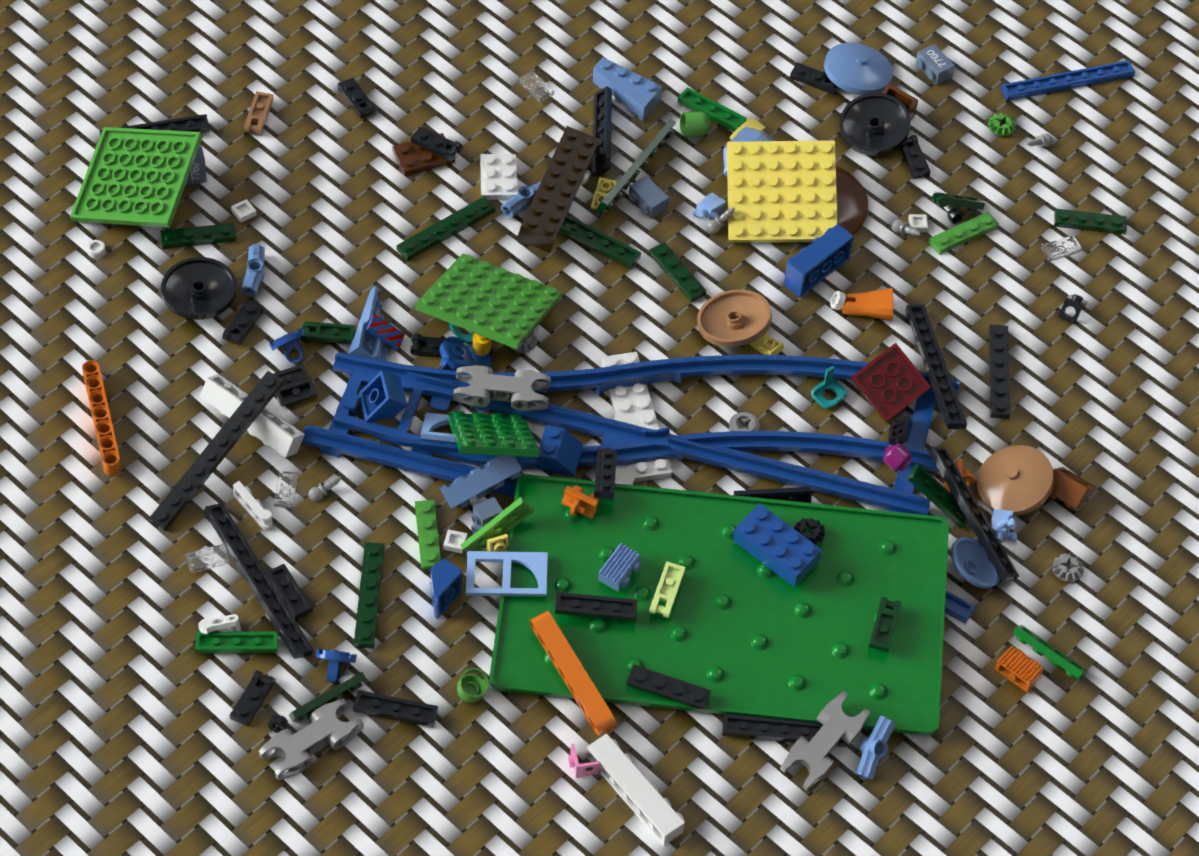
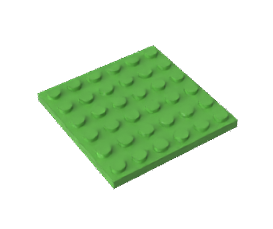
M104 127L72 209L70 219L76 222L170 228L203 137L200 132Z
M462 253L416 302L415 310L518 349L561 299L562 292L554 287L543 285L536 280H530L520 274L512 273L502 267L491 265L486 261H481L473 258L471 255Z

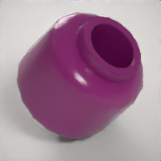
M900 443L895 446L890 444L884 450L886 455L883 461L894 472L899 470L903 472L912 463V454Z

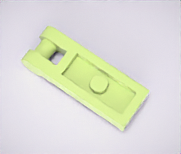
M666 561L649 613L663 614V617H670L686 567ZM660 601L666 602V606H661L658 604Z

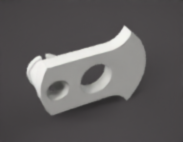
M236 614L203 619L198 624L200 632L204 634L228 628V632H234V626L236 632L241 630L239 617Z

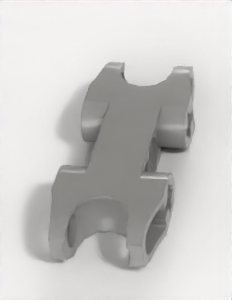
M475 365L457 368L456 379L470 384L468 387L454 389L453 400L470 406L485 407L489 405L490 400L511 402V407L519 411H534L548 408V398L534 392L535 390L550 387L551 377L546 374L532 370H517L514 376L493 375V370L487 366Z
M845 691L830 701L820 712L816 720L823 724V726L809 742L801 736L791 747L787 758L780 767V770L785 773L794 765L801 764L809 770V776L803 784V788L806 791L821 780L835 763L828 755L842 739L850 745L859 735L863 724L870 715L868 709L863 710L856 717L845 715L842 711V705L848 696Z
M340 699L315 710L309 718L312 723L297 733L293 734L287 728L275 734L261 747L259 756L262 760L275 756L285 759L275 770V777L278 780H283L298 775L309 768L313 763L311 755L325 746L330 745L333 750H338L347 745L364 728V723L361 719L341 722L338 718L348 707L345 699Z

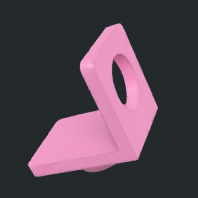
M571 744V755H568L570 768H574L575 777L599 774V761L579 764L575 744ZM589 767H593V768H594L593 770H590V771H584L586 768H589Z

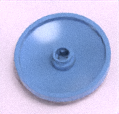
M842 43L834 46L828 51L824 61V69L828 78L841 89L857 95L883 92L893 76L892 66L883 54L872 47L859 43Z

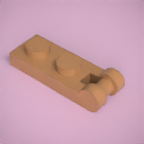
M256 91L244 125V132H256L258 135L263 134L264 126L274 100L273 94Z

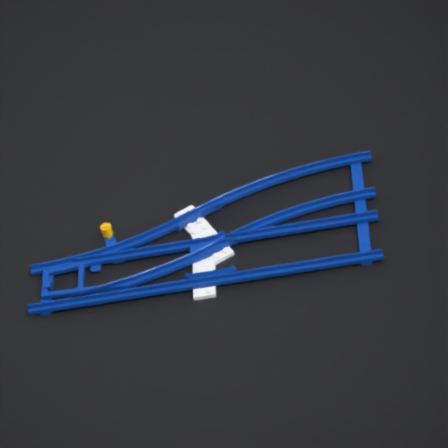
M473 333V350L476 353V361L472 366L479 365L491 368L492 339ZM341 352L335 354L333 371L349 374L351 377L341 397L329 429L310 425L305 426V435L302 440L304 445L320 448L322 454L338 458L340 454L451 482L460 476L469 474L470 471L477 467L430 456L431 453L473 465H485L491 459L499 456L460 454L456 443L420 439L421 436L408 433L423 395L432 396L430 401L431 408L446 411L451 400H453L454 389L470 385L456 379L457 370L398 364ZM637 352L600 357L602 368L539 372L551 377L550 387L534 391L553 392L597 388L595 394L599 396L608 390L615 413L614 420L548 404L546 409L534 411L515 410L511 407V402L490 400L489 405L485 407L470 406V408L489 412L490 409L506 414H521L526 419L602 437V445L583 446L577 467L596 466L597 448L617 450L615 483L633 485L634 482L672 477V470L668 459L676 458L683 461V458L799 487H811L815 491L887 508L888 511L927 515L931 501L928 498L913 494L914 485L908 478L913 466L920 464L925 470L937 473L939 470L933 463L932 457L928 452L929 450L924 449L937 400L926 372L919 371L931 388L917 398L912 416L913 426L910 428L909 440L903 445L912 454V463L903 472L898 471L894 489L742 452H807L883 461L886 455L884 450L890 445L889 442L851 436L790 431H727L673 435L670 434V427L659 429L646 385L663 381L681 383L682 377L768 374L825 377L826 369L831 366L835 367L833 378L852 380L851 377L869 364L867 362L784 355H717L640 362ZM381 370L399 376L403 391L411 393L398 429L355 418L361 405L359 392ZM493 372V375L514 376L515 374ZM951 378L956 394H958L961 381ZM351 429L376 436L379 440L412 447V449L409 451L385 445L380 442L349 435ZM518 456L524 467H536L537 457ZM509 478L504 481V486L496 490L493 487L487 491L515 497L518 478L514 480Z

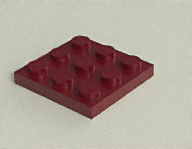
M897 343L893 344L851 377L852 381L885 422L889 421L931 388Z

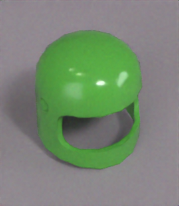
M702 111L682 113L680 130L685 138L702 137L708 133L710 121L706 113Z
M478 668L466 670L457 684L459 697L468 703L480 701L489 688L487 675ZM468 672H478L483 675L484 680L475 674H465Z

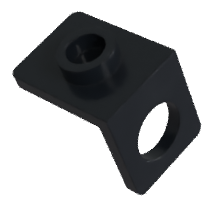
M1069 295L1064 301L1059 317L1076 323L1082 307L1087 304V301L1083 300V297L1079 295ZM1069 306L1074 307L1076 310L1073 317H1068L1065 313L1066 308Z

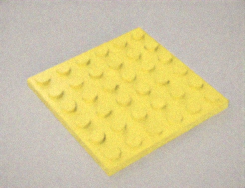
M835 140L727 142L728 209L735 208L732 216L728 218V243L813 242L817 237L820 238L829 228L837 225Z

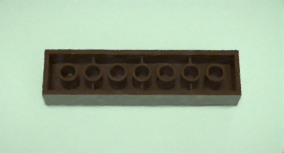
M566 126L523 220L516 240L551 253L600 139Z

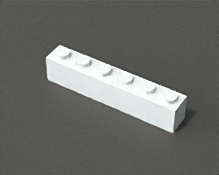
M219 374L207 377L200 395L208 405L215 407L222 415L229 418L248 396V394ZM266 407L247 429L249 434L259 438L266 446L273 448L280 456L285 458L297 454L305 435Z
M605 734L587 746V759L590 762L599 761L600 774L663 846L683 833L685 821L682 815L672 809L668 799L663 798L658 793L657 787L645 778L644 772L640 768L635 767L630 756L621 751L615 739H611Z

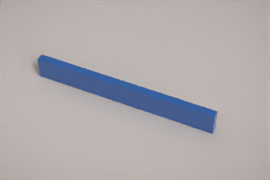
M1126 60L1002 84L1000 89L1006 101L1134 77L1135 70L1130 61Z

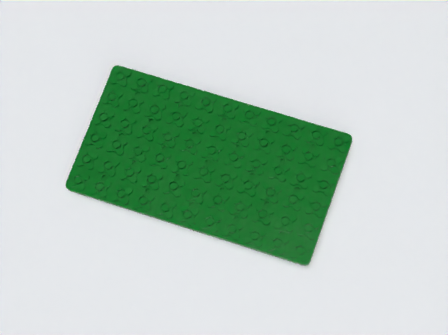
M530 474L521 475L517 479L514 502L522 497L533 506L534 512L513 529H510L507 552H548L546 597H500L489 676L490 686L494 690L575 699L532 630L529 620L549 611L605 702L820 723L816 720L820 712L830 701L845 691L848 694L842 705V711L845 715L856 717L865 709L870 711V715L861 729L873 730L879 717L883 716L895 723L892 731L895 733L931 736L937 732L940 714L949 523L944 517L615 483L614 499L600 498L595 517L591 519L579 512L575 516L571 515V508L561 503L567 486L573 488L577 485L583 489V494L590 496L594 494L595 481ZM759 503L792 528L803 517L805 519L812 517L824 525L825 537L821 543L816 545L822 549L820 561L796 587H793L733 541L734 529ZM806 527V532L813 536V530ZM620 543H623L630 549L640 553L642 565L637 573L633 572L631 574V580L627 587H622L617 592L599 581L598 573ZM666 561L686 567L669 618L663 617V614L649 613ZM512 562L511 588H538L536 577L532 571L522 564ZM557 592L638 600L636 621L555 614ZM882 597L888 598L887 600L892 602L896 600L901 602L889 652L869 647ZM660 601L658 605L666 606V602ZM885 608L886 611L893 612V610ZM633 664L711 690L705 710L701 711L627 686V680Z

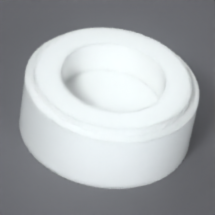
M93 240L87 244V254L92 258H100L106 252L105 244L100 240Z
M836 291L833 294L830 302L831 308L840 310L843 307L846 299L845 293Z

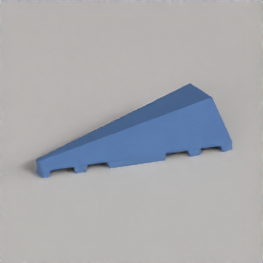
M375 286L368 295L348 354L389 362L386 359L388 348L385 347L384 342L366 331L371 316L374 314L384 320V315L380 313L382 302L379 301L378 297L381 290Z

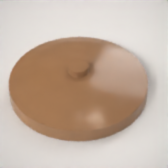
M730 290L717 294L703 304L697 315V324L702 337L708 342L722 347H738L757 340L768 330L772 321V313L768 301L760 294L749 290Z
M1024 445L1009 446L996 451L982 464L977 476V490L981 500L990 510L1013 511L1014 516H1019L1037 509L1047 500L1054 486V471L1049 459L1041 451Z

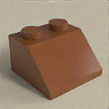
M1064 467L1056 468L1053 470L1055 480L1049 497L1061 499L1064 501L1063 505L1070 509L1080 508L1096 486Z

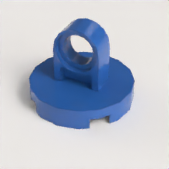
M303 328L297 329V332H290L269 343L272 351L282 348L289 362L298 363L304 358V351L298 339L304 337L306 333ZM293 349L298 350L300 353V357L297 360H293L290 356V352Z
M455 336L447 337L440 346L442 369L457 370L460 367L472 366L476 361L475 351L470 345L467 347L463 344V339Z
M317 648L316 657L329 659L326 682L337 684L341 662L356 663L357 654L350 655L349 652L331 649L326 651L323 648Z

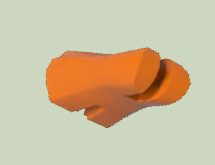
M893 288L845 294L846 299L842 307L843 314L893 321Z

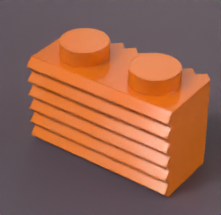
M1011 646L997 660L995 666L997 672L1026 693L1041 679L1044 670L1039 662L1031 660L1021 649L1014 648V646Z

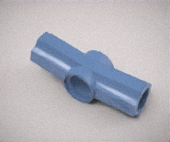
M541 182L530 187L521 186L516 195L501 205L504 215L507 218H513L522 210H528Z
M253 244L249 247L247 271L241 286V293L249 297L257 295L260 283L264 279L265 247H262L260 244Z
M880 716L870 737L862 740L860 745L862 757L856 775L873 780L880 758H883L888 751L887 741L895 727V723L892 720Z

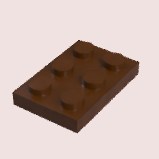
M443 133L438 134L445 138ZM411 141L392 146L393 153L404 176L455 163V158L452 161L447 160L411 143Z

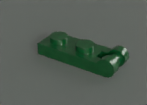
M939 192L932 195V201L940 207L950 205V207L955 209L966 207L967 210L976 211L977 209L984 210L985 203L979 198Z
M306 321L302 325L306 335L300 338V340L304 343L315 341L352 344L355 325Z
M882 597L869 647L889 652L901 602L897 600L892 602L887 600L888 598ZM885 608L891 609L893 612L886 611Z

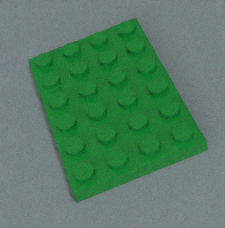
M463 411L448 413V423L460 454L539 457V447L525 418L521 414L513 413L510 416H503L502 413L496 412L491 413V415H484L482 412L465 414Z

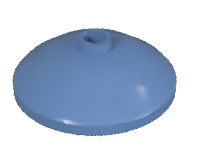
M960 537L952 544V562L958 573L967 582L985 589L992 588L999 582L1000 578L997 575L996 569L977 540L969 537Z

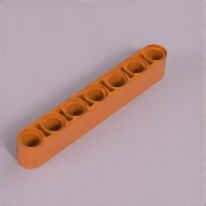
M89 360L82 365V371L102 465L106 475L116 476L121 472V462L100 366L96 361Z
M549 611L529 620L532 630L595 733L599 736L616 727L617 723L613 714Z

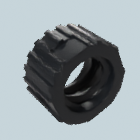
M274 714L268 723L269 729L275 733H279L288 726V720L278 714Z

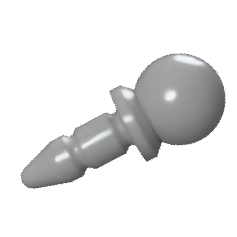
M1049 134L1037 136L1036 139L1028 141L1027 145L1039 148L1050 147L1053 143V138Z
M730 208L720 217L715 216V219L708 221L706 225L708 232L712 234L718 233L721 227L724 226L723 222L732 216L735 208Z
M897 219L892 223L891 228L895 233L913 236L921 235L917 229L910 227L903 220Z
M341 476L332 478L323 486L320 483L318 487L311 488L308 493L309 499L313 502L321 501L324 495H328L327 490H330L339 483Z

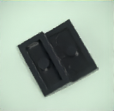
M304 364L273 373L284 380L283 386L275 394L281 407L318 395Z

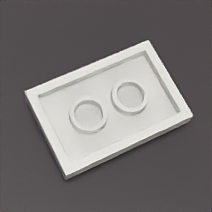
M480 154L481 198L485 196L488 200H509L516 195V154Z

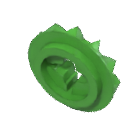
M994 114L993 117L989 118L988 127L996 135L1008 136L1015 131L1016 122L1008 114Z

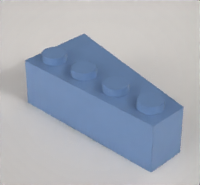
M604 57L594 66L593 83L601 89L606 86L611 88L615 100L619 104L623 103L632 114L638 115V119L642 122L661 101V85Z
M499 455L488 461L487 464L473 469L469 474L458 477L452 484L440 487V490L451 509L459 506L463 509L471 504V499L475 497L480 499L488 495L487 490L493 487L496 490L505 485V480L509 478L514 480L522 475L521 471L525 470L518 456Z

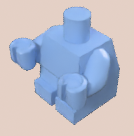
M710 193L701 203L697 204L696 210L693 211V216L705 217L708 220L715 219V216L720 217L723 214L726 201L714 193Z
M994 509L992 529L1000 543H1002V540L1007 539L1011 542H1016L1017 533L1010 532V529H1014L1016 525L1013 511Z

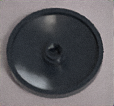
M869 93L861 95L849 102L840 116V133L843 140L850 148L865 155H883L896 150L906 141L910 132V115L907 108L901 101L887 94Z
M194 257L176 263L166 272L161 283V293L165 305L174 314L186 319L204 320L220 315L232 305L236 297L237 285L233 272L224 263L212 258Z

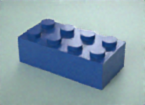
M839 224L829 228L820 238L817 237L812 244L802 248L800 253L788 259L784 286L799 298L850 260L854 236Z
M760 503L734 529L733 541L793 587H796L820 561L822 549Z

